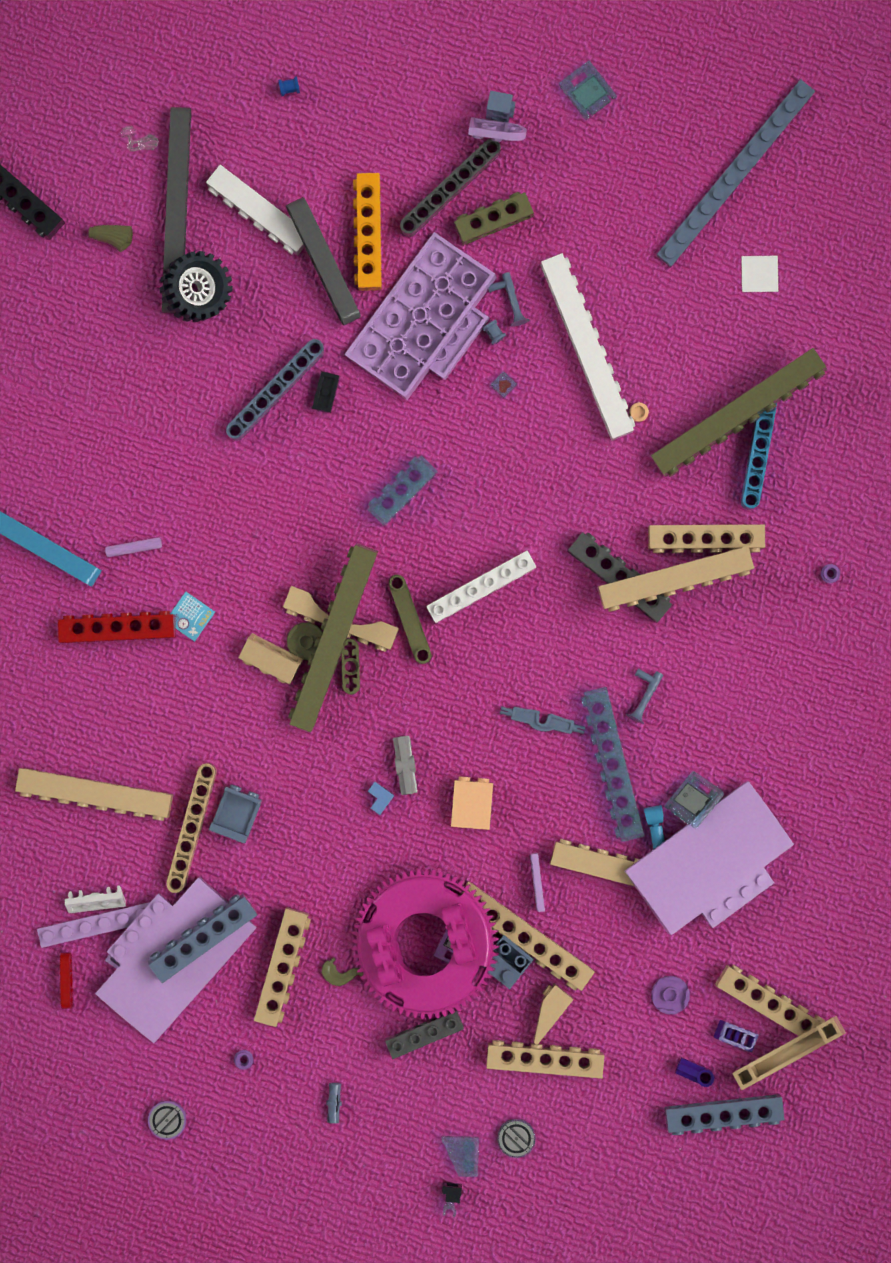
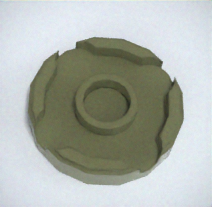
M312 623L295 625L287 636L289 651L303 660H309L311 654L315 655L317 648L314 645L317 637L322 636V630Z

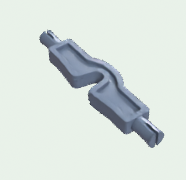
M501 706V710L504 711H500V714L511 716V720L527 723L538 731L556 730L571 734L573 731L584 734L585 726L576 725L573 720L548 714L546 722L541 724L539 722L540 712L538 710L519 707L510 709Z

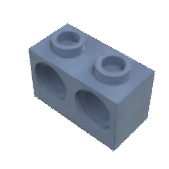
M490 90L486 119L509 122V117L513 118L516 102L512 101L513 95Z

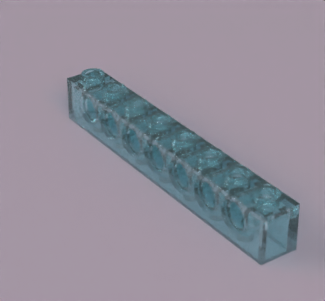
M607 687L583 692L584 696L581 697L583 708L587 707L589 714L586 715L588 727L592 726L593 734H590L593 745L597 746L596 760L598 764L601 763L603 771H600L602 783L606 782L607 790H604L607 801H611L612 808L609 809L611 819L616 820L617 827H614L616 838H620L621 842L644 837ZM595 703H600L603 707V711L600 714H595L592 710ZM600 722H605L608 726L607 731L604 733H600L597 729V725ZM609 740L612 743V749L606 752L602 749V743ZM610 759H614L617 762V767L614 770L607 768V761ZM614 778H620L622 781V785L618 789H614L611 785ZM623 796L626 798V805L624 807L617 806L616 800L618 797ZM624 815H629L631 818V823L628 826L621 824V818Z

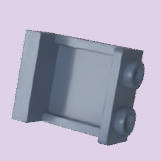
M231 784L230 787L225 786V791L209 830L245 844L262 799L259 798L260 795L249 791L246 794L241 792V787Z

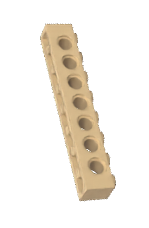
M470 881L466 883L465 886L471 885L470 892L475 889L477 890L474 895L475 897L482 895L480 900L487 902L483 906L484 909L490 908L497 911V918L490 920V923L496 922V925L492 926V930H498L495 933L496 935L498 933L505 935L528 955L535 957V962L542 968L547 966L552 970L551 974L556 978L561 979L563 977L568 981L567 985L576 991L577 988L581 991L595 973L592 968ZM511 921L513 923L512 930L505 931L502 928L503 923ZM522 932L528 933V941H519V934ZM536 944H543L545 950L542 953H536L534 951ZM555 954L561 958L560 962L556 965L550 963V957ZM568 966L576 968L574 975L569 976L566 974L565 971Z

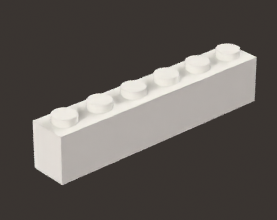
M219 165L206 182L209 187L208 191L216 197L218 195L224 199L223 202L228 207L232 208L234 206L238 209V214L245 220L251 219L254 222L253 225L262 232L264 229L268 232V237L275 243L281 242L284 245L283 248L288 253L299 255L304 245L291 218L222 165Z

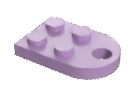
M471 117L468 135H472L476 139L488 137L497 142L502 140L520 141L526 138L527 129L514 123Z

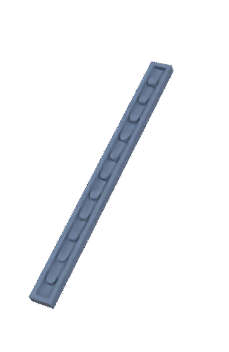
M800 79L657 253L656 256L669 267L673 266L815 93L814 89Z

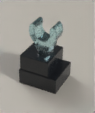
M443 1182L442 1194H446L443 1216H445L447 1209H451L453 1217H455L456 1208L454 1203H460L462 1184Z

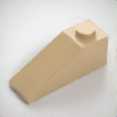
M555 983L552 986L548 985L542 993L544 997L542 998L533 1040L536 1045L539 1044L573 1001V998Z

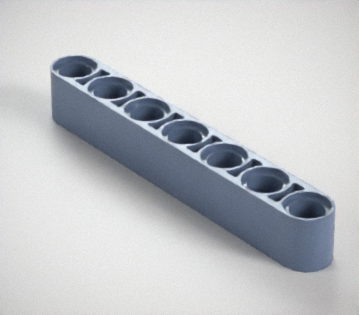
M317 339L310 340L228 424L226 432L230 439L234 441L241 440L323 356L324 346L321 341ZM313 345L321 347L320 351L316 354L310 351ZM301 358L307 360V364L304 367L297 366V361ZM292 372L294 378L291 381L284 380L285 373ZM273 386L281 388L280 392L276 395L270 392ZM265 399L267 406L265 408H258L257 403L259 400ZM245 414H254V419L251 422L244 421ZM239 427L241 431L239 435L233 436L231 435V429Z

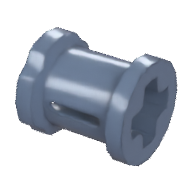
M493 320L482 328L492 340V345L500 342L507 336L497 325V320Z

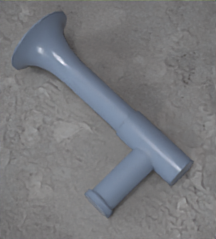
M510 272L502 274L503 281L491 284L488 288L489 293L506 288L514 314V321L510 326L523 325L529 322L530 319H526L520 311Z
M638 668L635 676L649 682V685L637 709L633 713L626 715L632 720L644 724L642 721L643 712L657 689L663 674L656 671L654 676H651Z

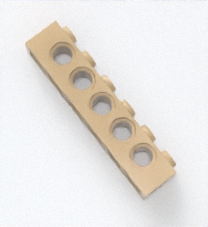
M765 525L648 526V550H653V553H664V550H672V553H684V550L691 549V553H703V549H710V553H722V549L732 551L747 546L750 553L760 552V549L765 548ZM666 534L673 537V543L670 545L665 544L663 541V537ZM684 534L692 537L691 544L683 542L682 537ZM703 534H708L711 537L710 544L702 542ZM722 534L729 535V544L722 543ZM741 534L749 536L748 544H743L740 541Z
M288 907L285 909L254 1018L256 1022L277 1027L278 1023L283 1021L285 1012H282L283 1004L287 1005L290 993H287V989L294 982L295 975L292 972L294 967H298L301 956L297 954L299 948L303 949L306 937L302 936L304 929H309L311 919L308 918L309 913ZM296 925L299 928V934L291 935L289 927ZM291 944L294 947V952L291 954L285 953L284 945ZM284 962L288 965L289 969L287 972H281L278 969V965ZM280 981L283 984V990L276 991L273 988V983ZM275 1000L278 1003V1008L275 1010L270 1009L268 1001Z
M726 965L715 983L718 988L798 1036L826 1021L818 1015L812 1017L807 1014L809 1010L801 1005H798V1007L792 1005L791 1002L793 1000L785 995L777 996L774 994L776 990L770 986L765 985L763 987L759 985V980L752 975L744 976L741 974L743 970L735 965H732V967ZM743 979L744 986L736 989L734 986L735 981ZM754 989H759L761 992L757 999L751 997V992ZM771 999H776L777 1006L769 1009L768 1002ZM788 1009H792L794 1012L790 1019L784 1017V1013ZM809 1019L810 1026L802 1029L801 1022Z
M493 1040L492 1043H488L487 1069L603 1079L604 1053L600 1052V1049L589 1048V1051H581L580 1047H569V1050L562 1049V1046L550 1045V1048H544L542 1044L536 1045L535 1043H531V1046H523L522 1042H512V1045L504 1044V1041ZM510 1051L512 1053L511 1059L504 1060L501 1057L502 1053ZM524 1052L532 1055L531 1059L527 1062L521 1060V1055ZM543 1054L550 1055L551 1059L548 1063L540 1061V1057ZM562 1056L570 1058L567 1065L559 1063V1059ZM582 1057L589 1059V1064L585 1067L578 1064Z

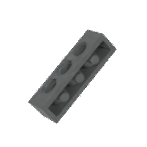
M454 1009V1014L448 1012V1016L445 1017L442 1014L440 1018L435 1017L386 1038L385 1042L392 1059L463 1030L464 1025L457 1009Z

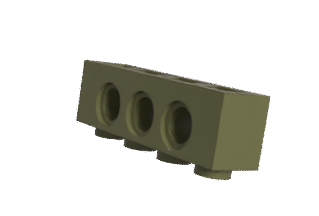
M516 192L505 201L499 199L494 201L492 206L488 208L483 206L474 210L475 213L471 215L463 214L458 216L457 220L454 221V225L463 246L532 218L534 212L526 193L520 194V192ZM508 206H513L516 212L508 214L505 209ZM495 213L499 218L497 221H490L488 216ZM472 221H479L481 226L474 229L470 224Z

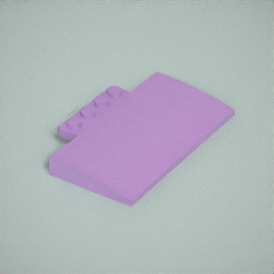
M434 232L344 355L406 400L410 398L429 370L446 380L490 319L475 307L488 291L489 286L496 280V274Z
M746 781L627 868L625 873L667 934L673 935L700 914L704 916L710 927L714 928L774 883L764 867L792 847L794 843L750 782Z
M199 876L174 905L158 893L107 950V953L121 965L95 994L151 1042L155 1043L257 927L252 922H247L167 981L161 983L148 965L149 957L156 951H163L166 948L165 945L171 940L175 939L176 941L181 938V934L188 928H195L198 925L197 922L202 918H209L214 914L213 911L221 905L224 907L229 903ZM231 910L228 916L235 918L239 912ZM216 921L213 923L212 927L214 929H220L223 923L220 921ZM203 932L196 936L200 941L205 940L207 937ZM183 944L180 949L183 952H188L191 946ZM169 955L164 961L172 963L175 961V957Z

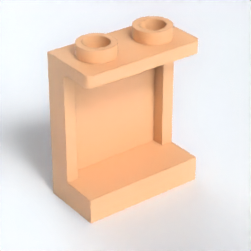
M459 777V780H455L451 827L490 830L493 783H489V779L478 778V782L470 781V777Z

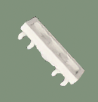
M117 886V892L111 893L110 887H107V894L92 893L84 896L82 890H79V896L73 898L72 891L68 893L69 898L65 899V906L68 913L126 907V900L121 887Z

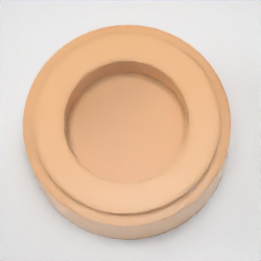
M640 402L633 404L629 410V416H632L635 422L644 421L649 414L648 407Z

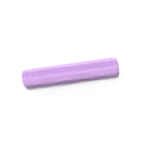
M153 538L108 546L105 548V553L107 557L158 549L162 547V541L160 538Z

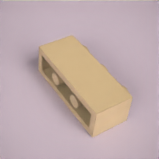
M253 633L248 637L239 656L246 665L255 666L262 673L271 674L277 677L278 681L288 684L295 678L303 661L302 658Z

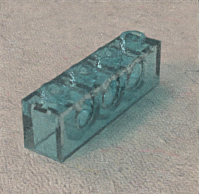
M422 455L419 458L415 456L408 463L410 467L406 471L402 469L395 476L396 481L392 485L388 483L381 490L383 494L379 498L374 497L368 503V512L384 527L438 473ZM413 471L418 472L420 479L412 481L409 478L410 473ZM397 486H406V493L403 495L396 492ZM384 499H392L393 506L391 508L383 507L382 502Z

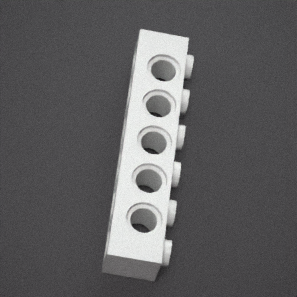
M525 551L427 605L426 608L436 624L536 569V565L529 552Z

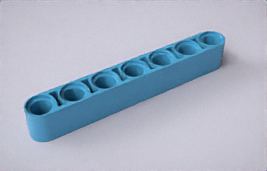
M776 408L768 413L764 411L759 415L760 418L754 422L741 495V505L747 510L757 507L761 499ZM760 421L767 422V430H762L759 427ZM756 440H763L765 447L759 449L756 446ZM754 458L761 460L762 465L760 468L753 466L752 461ZM749 478H757L758 486H751ZM747 496L754 497V505L746 503Z
M0 511V534L93 587L102 570Z

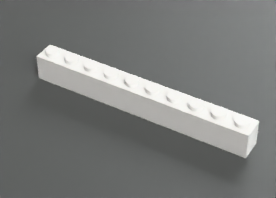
M563 253L541 261L540 266L611 441L633 433V427H635L632 416L628 417L626 412L628 405L624 398L621 399L619 394L621 391L618 381H614L611 375L614 374L613 368L605 360L607 354L604 346L599 345L597 339L600 337L596 327L592 328L590 321H593L590 311H586L584 308L585 299L582 292L578 293L576 288L578 282L575 275L571 276L569 271L571 264L568 257L564 258Z

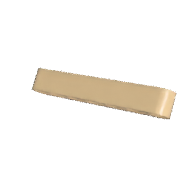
M211 763L202 764L197 771L167 879V889L172 893L183 890L187 882L217 773L216 767ZM206 766L212 769L210 777H205L202 773L203 768ZM200 785L205 786L207 789V793L204 796H200L197 792V788ZM194 804H199L202 808L199 815L194 814L192 811ZM190 822H193L197 827L194 833H190L187 830V825ZM184 841H188L191 844L189 852L182 849ZM178 860L186 862L184 870L177 868ZM174 878L179 879L181 882L179 889L173 888L171 884Z

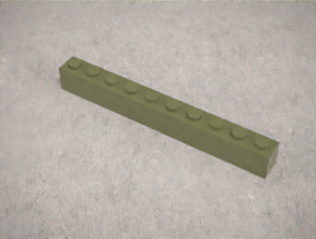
M810 349L652 454L651 457L665 477L675 475L679 472L678 468L684 464L685 466L692 464L695 461V457L700 454L702 456L711 451L713 445L716 443L718 445L722 444L728 439V435L731 433L737 434L744 429L743 425L748 422H755L764 411L767 413L776 408L775 404L781 400L783 402L787 401L793 396V392L805 389L809 386L808 382L814 378L818 380L823 377L827 370L826 365L815 349Z
M358 543L354 547H350L347 555L350 560L348 565L344 564L340 574L343 576L342 582H338L335 587L334 593L337 595L335 601L331 600L327 611L330 614L328 619L324 618L321 629L324 631L322 636H318L314 647L317 650L315 655L311 654L308 665L311 667L309 672H305L301 683H304L302 691L298 690L295 701L298 702L296 708L292 707L288 716L291 719L289 725L308 732H312L376 560L377 550Z

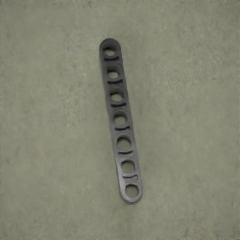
M491 139L486 140L401 220V233L405 237H412L498 158L501 149L500 143ZM493 145L497 148V151L490 153L487 151V147ZM476 158H480L483 161V164L480 166L474 165L473 160ZM462 171H466L470 176L462 179L459 174ZM448 184H453L456 189L453 192H448L445 187ZM434 197H439L442 202L439 205H434L431 200ZM420 210H425L428 215L425 218H420L417 213ZM406 223L414 225L411 231H406L403 227Z
M301 197L287 204L286 209L342 325H347L361 318L360 312L304 197Z

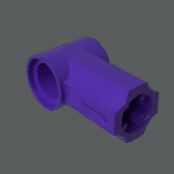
M681 1057L675 1071L676 1074L692 1080L703 1087H709L713 1084L714 1075L709 1068L702 1067ZM704 1072L710 1074V1079L707 1082L700 1080V1075Z

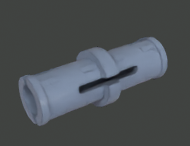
M329 1083V1098L326 1103L328 1105L327 1123H339L340 1106H342V1101H340V1083Z

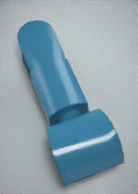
M661 805L643 808L647 824L652 825L649 828L653 849L664 842L663 829L660 824L663 823V809Z

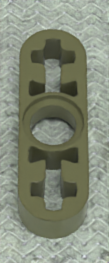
M347 639L341 652L342 686L347 694L352 695L356 694L360 689L359 645L355 640ZM348 642H352V645L356 646V649L352 650V656L356 655V659H345V655L349 656V651L345 649V646H348ZM347 662H355L356 670L354 672L346 671L345 665ZM345 674H357V678H353V683L357 684V688H353V691L346 688V684H349V678L345 679Z

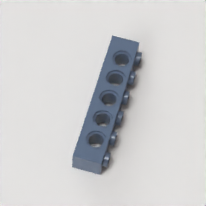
M243 893L231 897L227 905L217 907L213 911L214 914L209 918H202L197 922L198 925L195 928H188L181 934V938L176 941L175 939L171 940L165 945L166 948L163 951H156L149 957L148 965L161 983L167 981L257 916L256 910ZM231 910L239 912L235 918L229 917L228 913ZM220 921L223 925L220 929H214L212 927L213 923ZM201 932L207 935L206 939L202 941L196 938ZM183 944L191 946L188 952H183L180 948ZM169 955L175 957V961L172 963H166L164 959Z
M780 1094L665 1106L667 1131L672 1133V1135H682L684 1131L701 1133L703 1129L720 1131L722 1127L730 1126V1129H739L741 1125L749 1124V1127L761 1126L760 1123L768 1122L769 1125H776L784 1120L783 1102ZM761 1107H767L768 1109L764 1116L758 1115V1110ZM742 1109H748V1115L745 1118L739 1117V1112ZM723 1111L729 1112V1117L726 1120L720 1119V1113ZM704 1113L710 1114V1119L707 1122L700 1120L701 1115ZM685 1115L691 1116V1121L688 1124L681 1123V1119Z

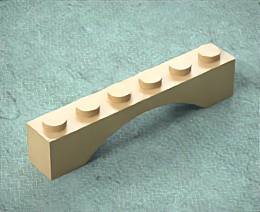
M291 586L283 608L287 609L286 613L295 617L297 614L305 616V621L313 624L315 620L323 623L324 618L328 619L329 615L320 609L310 593ZM382 621L367 625H351L347 637L350 638L351 635L358 637V642L366 645L369 642L376 644V649L386 652V649L391 650L399 628Z
M837 1016L732 1074L741 1090H744L844 1035L846 1032Z

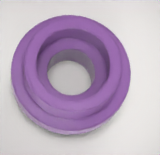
M828 564L821 570V578L826 583H834L840 577V570L836 565ZM828 570L833 572L832 577L827 576Z
M247 1050L237 1052L234 1057L236 1067L242 1070L250 1068L253 1064V1055ZM242 1056L247 1057L246 1063L241 1062L240 1058Z

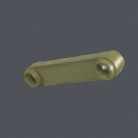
M393 575L389 579V587L414 658L418 663L426 664L431 660V651L404 577ZM395 578L403 581L402 586L398 589L392 586V581ZM421 650L428 652L429 656L425 661H420L417 657L418 652Z

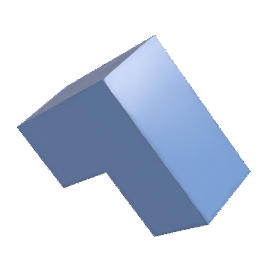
M374 782L368 790L369 793L377 798L371 809L381 815L394 795L377 782Z

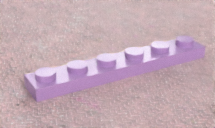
M150 902L38 928L37 932L41 948L128 928Z

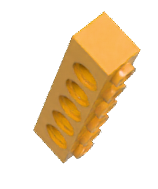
M357 173V179H353V191H357V198H353V208L357 210V217H354V229L357 228V236H354V247H358V255H354V266H358V274H354V283L358 285L359 291L382 290L380 173ZM365 190L372 192L369 198H364L361 194ZM365 209H369L372 211V215L364 217L362 212ZM365 228H370L373 232L370 236H364L362 231ZM365 247H371L373 252L370 255H365L362 253V250ZM365 266L373 268L370 274H365L362 270Z

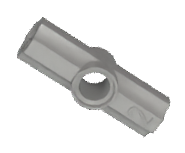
M409 735L393 738L396 755L395 766L397 775H399L401 795L418 793L415 778L416 767L414 755H412Z

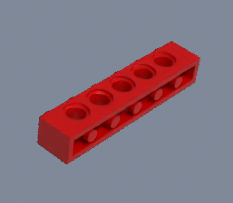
M159 611V615H151V612H139L140 616H132V613H120V617H113V614H101V618H94L93 614L82 615L81 619H75L74 615L63 616V619L58 620L59 643L176 638L175 615L170 614V611ZM153 620L160 622L158 630H152L151 622ZM119 621L122 628L119 632H114L112 626L115 622ZM134 621L141 623L140 630H132L131 626ZM100 622L103 627L102 631L95 633L93 627L96 623ZM78 623L83 625V631L80 634H76L74 631V627Z

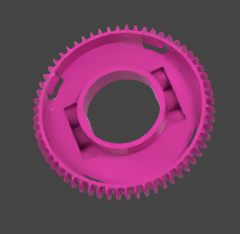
M418 869L417 875L414 870H411L410 876L407 872H403V878L400 874L396 875V881L392 877L389 878L390 884L387 881L383 882L385 888L377 887L379 893L376 891L371 892L374 898H366L369 904H362L366 910H359V913L363 916L356 917L360 924L354 925L358 931L353 932L357 939L352 940V942L357 943V946L353 947L352 950L358 951V954H355L353 958H359L355 965H361L357 972L364 973L360 979H367L364 985L372 986L369 992L376 991L374 998L381 996L380 1003L387 1001L386 1007L388 1008L393 1005L392 1011H396L399 1008L400 1015L407 1011V1017L414 1013V1018L421 1014V1019H425L426 1014H428L429 1019H432L433 1013H435L436 1018H440L441 1012L444 1017L448 1016L447 1010L454 1014V1007L458 1011L462 1010L460 1004L467 1007L468 1003L466 1000L472 1003L474 1001L472 995L479 997L480 994L477 990L484 991L485 989L482 984H489L485 978H492V975L488 972L495 971L491 964L497 963V960L493 959V957L499 955V953L494 952V949L499 948V945L494 944V941L499 940V938L493 937V934L497 933L498 930H492V926L496 925V922L490 923V919L494 915L488 916L487 912L491 909H484L483 906L487 902H479L482 895L475 897L474 895L477 890L475 889L470 892V884L464 887L465 880H461L458 883L457 876L451 880V874L448 873L444 877V871H440L439 875H437V870H433L430 874L429 869H425L423 874L422 869ZM448 882L447 886L455 889L459 893H462L463 891L464 893L462 895H457L453 891L445 888L444 883ZM375 907H377L370 919V922H368L373 910L375 909ZM414 914H433L441 918L446 924L445 929L448 932L453 955L448 965L436 974L417 973L403 962L397 937L403 923ZM480 966L486 967V968H483V967H482V969H481V971H480V973H479L477 979L475 980V982H476L477 984L474 986L473 983H472V980H473V978L475 977V975H476V973H477L479 967H480ZM389 993H391V994L394 995L395 997H397V998L403 1000V1002L400 1001V1000H398V999H396V998H394V997L391 996Z

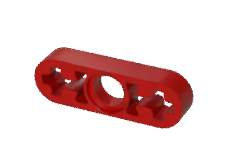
M71 953L60 954V998L62 1009H72Z

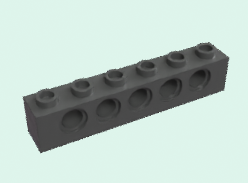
M582 532L567 551L607 584L618 581L616 579L618 571L624 572L626 579L640 575L633 568L629 570L625 567L626 562L620 557L614 558L610 555L611 550L605 545L599 546L595 542L596 538L588 532L586 534ZM588 547H593L596 550L595 557H588L586 555ZM603 559L611 562L610 569H603L601 567ZM664 594L657 595L653 606L648 605L645 599L638 600L639 604L634 606L655 623H658L672 604L669 602L671 599L668 596L665 597Z

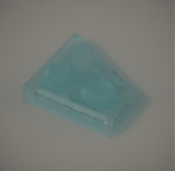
M442 1136V1142L458 1176L478 1177L479 1137Z

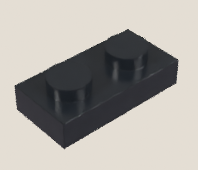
M321 371L312 409L331 414L340 379L339 375Z

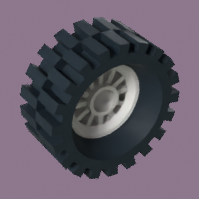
M195 251L189 252L169 264L170 266L163 271L165 275L161 277L160 283H164V286L160 287V293L165 292V296L162 297L163 303L168 301L170 305L166 308L169 312L175 310V317L183 316V321L186 322L190 320L192 322L204 321L220 313L219 311L224 310L227 306L225 303L231 299L228 293L233 290V286H228L232 278L231 276L226 277L225 273L229 270L227 267L222 268L220 266L222 263L220 259L213 260L215 255L209 253L205 256L204 251L197 253ZM192 283L197 285V292L192 290Z

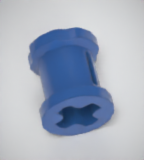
M297 76L290 80H278L281 97L288 93H300Z

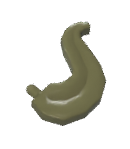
M334 957L323 964L321 972L325 980L335 986H342L357 975L361 977L364 975L363 972H357L360 968H352L345 973H340L336 965L333 964L335 961Z

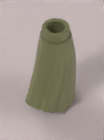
M98 225L89 228V238L108 243L119 252L124 251L132 243V226Z

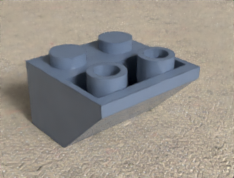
M503 935L495 943L499 945V948L494 949V952L499 953V955L493 957V959L497 960V963L491 964L495 971H489V973L510 990L534 959Z

